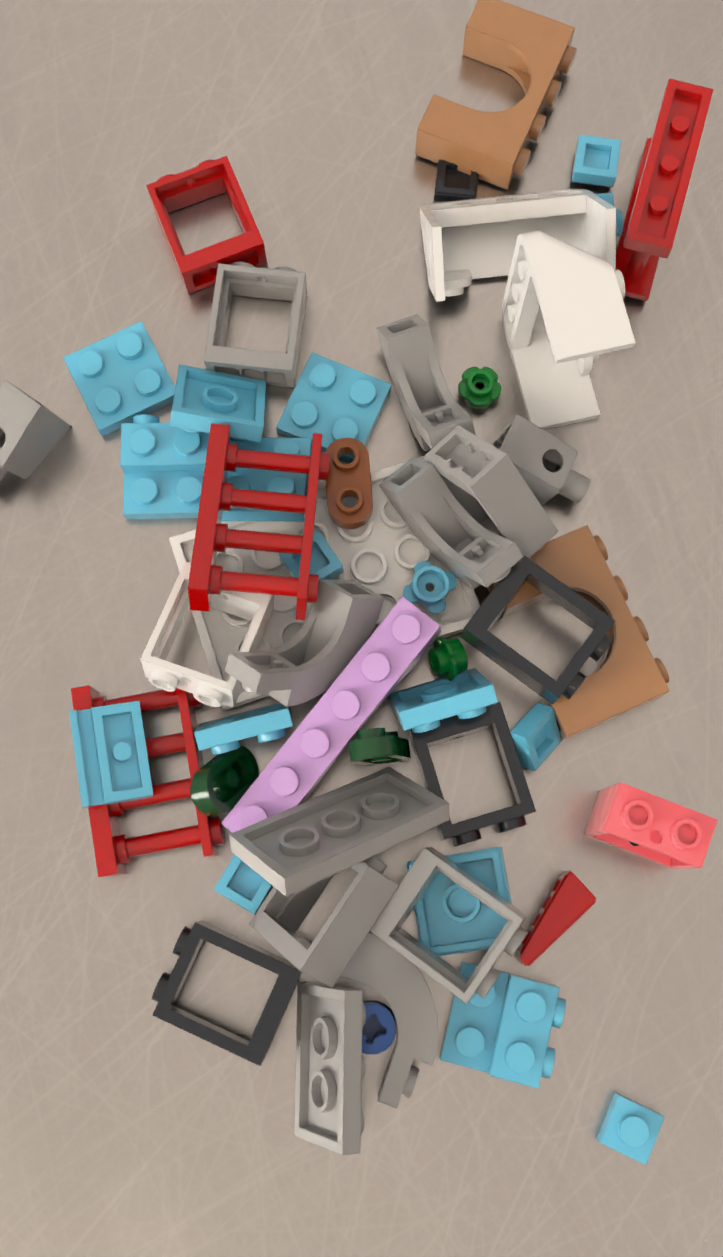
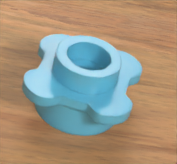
M419 562L414 567L415 575L411 584L404 587L403 596L412 604L417 602L426 606L431 614H440L446 608L445 599L449 591L454 590L457 585L456 577L451 572H444L441 568L432 566L430 562ZM427 584H432L434 590L429 592L425 587Z

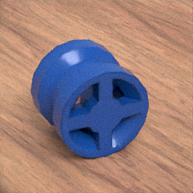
M365 1000L363 1003L366 1010V1020L362 1027V1052L365 1054H379L386 1051L394 1041L396 1035L395 1017L392 1010L385 1003L378 1000Z

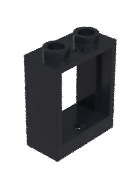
M524 556L511 567L510 573L494 587L464 627L461 638L549 703L554 704L561 695L567 699L573 696L586 678L579 671L589 657L597 662L612 643L614 638L608 635L607 632L615 623V620ZM526 581L593 629L556 680L489 632Z
M501 702L486 706L487 711L477 717L459 719L458 715L440 720L441 725L430 731L414 733L412 729L409 730V738L425 789L444 800L428 747L493 728L517 805L452 824L451 820L438 825L437 828L441 841L452 838L455 847L482 839L479 831L482 828L497 824L501 833L527 825L524 816L536 812Z
M202 920L195 922L192 929L185 926L173 949V954L179 956L171 974L167 972L162 974L153 992L152 1000L158 1002L153 1016L261 1066L303 972L298 970L290 961ZM203 940L279 975L250 1041L174 1006Z

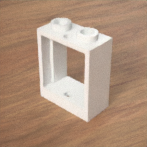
M185 561L141 657L143 671L148 681L157 688L170 692L178 688L192 693L196 700L205 705L220 707L221 704L234 708L242 689V682L230 674L226 682L166 661L190 606L188 581L191 563ZM221 590L220 595L212 594L210 607L252 621L239 652L258 651L274 612V595Z

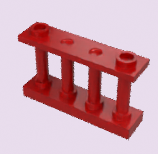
M670 78L668 80L652 139L647 138L623 224L622 235L619 238L616 249V270H620L623 275L625 296L648 301L659 257L667 259L672 250L714 89Z
M211 423L188 581L190 610L210 612L212 594L220 595L221 590L297 597L296 620L306 619L307 603H317L319 575L310 574L318 481H328L330 453L321 452L322 434L313 433L311 456L238 449V444H230V425ZM237 468L309 474L307 495L233 488V483H227L228 471L236 472ZM232 507L305 514L303 536L228 529V524L221 523L223 511L231 512ZM226 548L299 554L301 555L299 578L223 571V566L216 565L217 552H226Z
M90 685L71 688L73 709L76 711L134 701L140 702L141 712L179 705L183 732L145 739L147 755L150 758L186 751L191 777L152 785L153 797L103 804L88 808L98 877H113L127 874L125 863H130L132 857L196 844H202L204 857L219 856L217 845L224 844L220 816H207L197 806L195 808L198 825L128 838L127 834L121 835L118 816L124 815V810L191 797L190 787L193 776L197 770L204 766L202 750L199 751L194 734L198 727L194 707L201 706V702L196 700L192 693L178 688L173 692L157 690L107 700L105 696L100 697V692Z

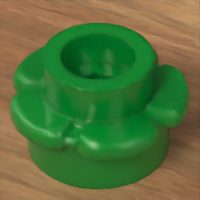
M474 366L468 368L463 372V380L458 384L459 395L466 404L473 408H484L493 401H496L501 394L502 388L501 384L497 381V373L489 367L479 369ZM482 383L484 388L477 389L476 384Z
M437 637L433 643L434 648L428 652L431 668L436 675H443L449 681H452L454 677L459 673L465 672L468 668L465 649L457 637L444 640L442 637Z

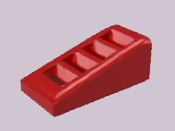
M564 871L559 876L528 929L527 936L514 955L520 964L530 966L596 903L595 900L597 898L573 872Z

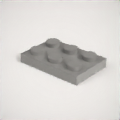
M317 982L298 983L294 1136L340 1155L361 1153V1135L365 1125L364 1114L361 1108V1081L365 1075V1061L362 1055V1027L366 1020V1010L362 1001L363 990L335 985L331 988L326 984Z

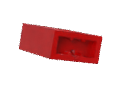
M227 156L216 160L203 161L197 167L175 175L168 174L162 176L156 182L146 185L154 211L188 294L214 285L218 264L231 265L235 262H245L258 268L268 265L264 242ZM226 192L243 234L185 255L168 213Z

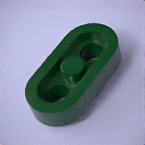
M385 728L360 730L356 732L357 740L348 743L351 763L382 765L411 759L409 740L399 737L397 731L386 732Z
M240 746L238 749L218 754L195 772L190 787V795L195 806L203 814L214 816L231 811L258 778V765L251 751L244 746Z

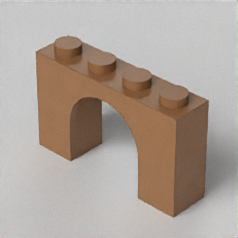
M478 0L465 28L462 55L509 73L519 82L525 96L516 105L506 110L482 112L433 94L417 128L415 155L436 163L441 159L458 165V171L471 175V171L477 172L480 180L508 190L514 175L522 176L531 154V150L527 149L530 140L537 142L546 121V116L542 115L545 106L553 108L562 84V82L558 81L560 73L568 74L577 51V48L571 47L575 27L501 0Z
M585 525L548 541L530 560L615 620V623L607 632L614 640L607 648L600 668L586 676L570 699L561 695L554 704L549 703L544 698L541 699L542 704L553 707L561 740L564 741L670 692L667 686L669 675L663 662L659 658H653L646 644L649 637L644 623L638 616H632L625 602L628 600L626 587L619 576L612 575L606 563L608 553L602 539L598 535L593 536L588 525ZM526 581L500 616L503 619L550 598ZM498 582L492 583L487 587L489 593H491Z

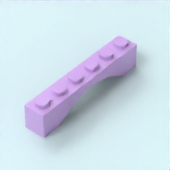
M402 596L221 824L234 833L304 803L348 743L357 734L356 732L362 728L381 703L412 670L442 632L441 626Z

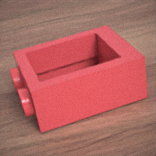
M620 782L598 791L583 835L670 869L702 868L717 819ZM629 841L634 842L638 845L633 846L630 844Z

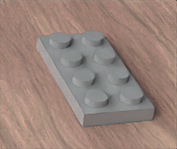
M387 767L229 834L231 852L287 897L293 893L301 892L308 888V886L329 876L346 871L363 860L378 853L386 852L397 844L424 834L429 829L449 821V803L391 767Z

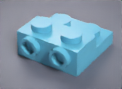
M146 414L134 416L133 423H121L120 466L124 471L123 515L126 520L198 518L210 433H189L181 428L169 426L170 422L160 423L158 417Z
M461 961L459 972L469 979L478 965ZM497 970L501 974L484 999L476 993L466 1004L453 994L439 1055L440 1060L487 1072L489 1076L534 1088H539L541 1077L550 1078L555 1061V1048L547 1047L551 1027L558 1029L561 1027L566 1006V1000L558 997L559 987L554 984Z

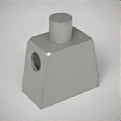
M7 380L0 387V481L8 471L23 479L30 477L71 428V425Z
M518 414L494 439L492 445L508 454L541 505H544L557 494L576 503L583 499L591 479L571 469L578 453L575 448Z

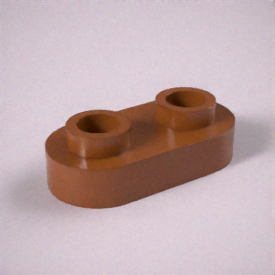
M341 438L332 442L325 451V453H330L328 481L325 480L328 513L331 520L339 527L356 529L366 524L373 512L369 454L366 447L360 441L353 438ZM343 454H351L355 458L349 464H343L338 459ZM348 496H353L358 500V503L354 507H345L342 504V500Z

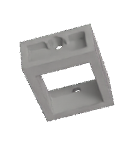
M235 262L231 265L218 264L204 356L206 369L264 380L266 385L295 388L308 294L305 272H298L286 266H279L275 269L258 268L245 262ZM233 295L292 301L286 353L225 347Z
M457 425L424 456L427 462L435 466L461 506L479 524L489 531L515 542L520 552L530 559L535 553L540 551L559 532L508 454L461 426Z
M426 847L401 881L370 931L467 1004L476 993L484 999L501 974L493 967L503 952L512 957L528 934V931L521 927L528 916L436 849ZM439 871L507 920V923L469 979L401 928Z
M372 856L351 866L358 873L312 943L297 930L333 875L308 886V888L301 892L293 893L287 897L273 887L249 925L298 970L332 988L399 885L382 874L387 865L375 856Z

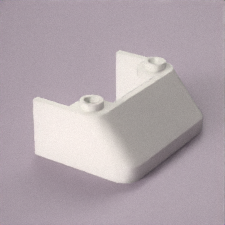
M564 189L439 202L420 207L428 283L436 302L445 301V296L463 294L464 287L471 285L472 279L508 276L517 236L536 230L611 263L614 271L616 270V208L587 189Z
M539 230L522 233L517 236L502 303V321L528 420L545 430L599 418L601 414L589 375L592 370L593 361L598 360L599 354L632 348L636 342L623 301L625 298V282L621 271H614L610 262Z

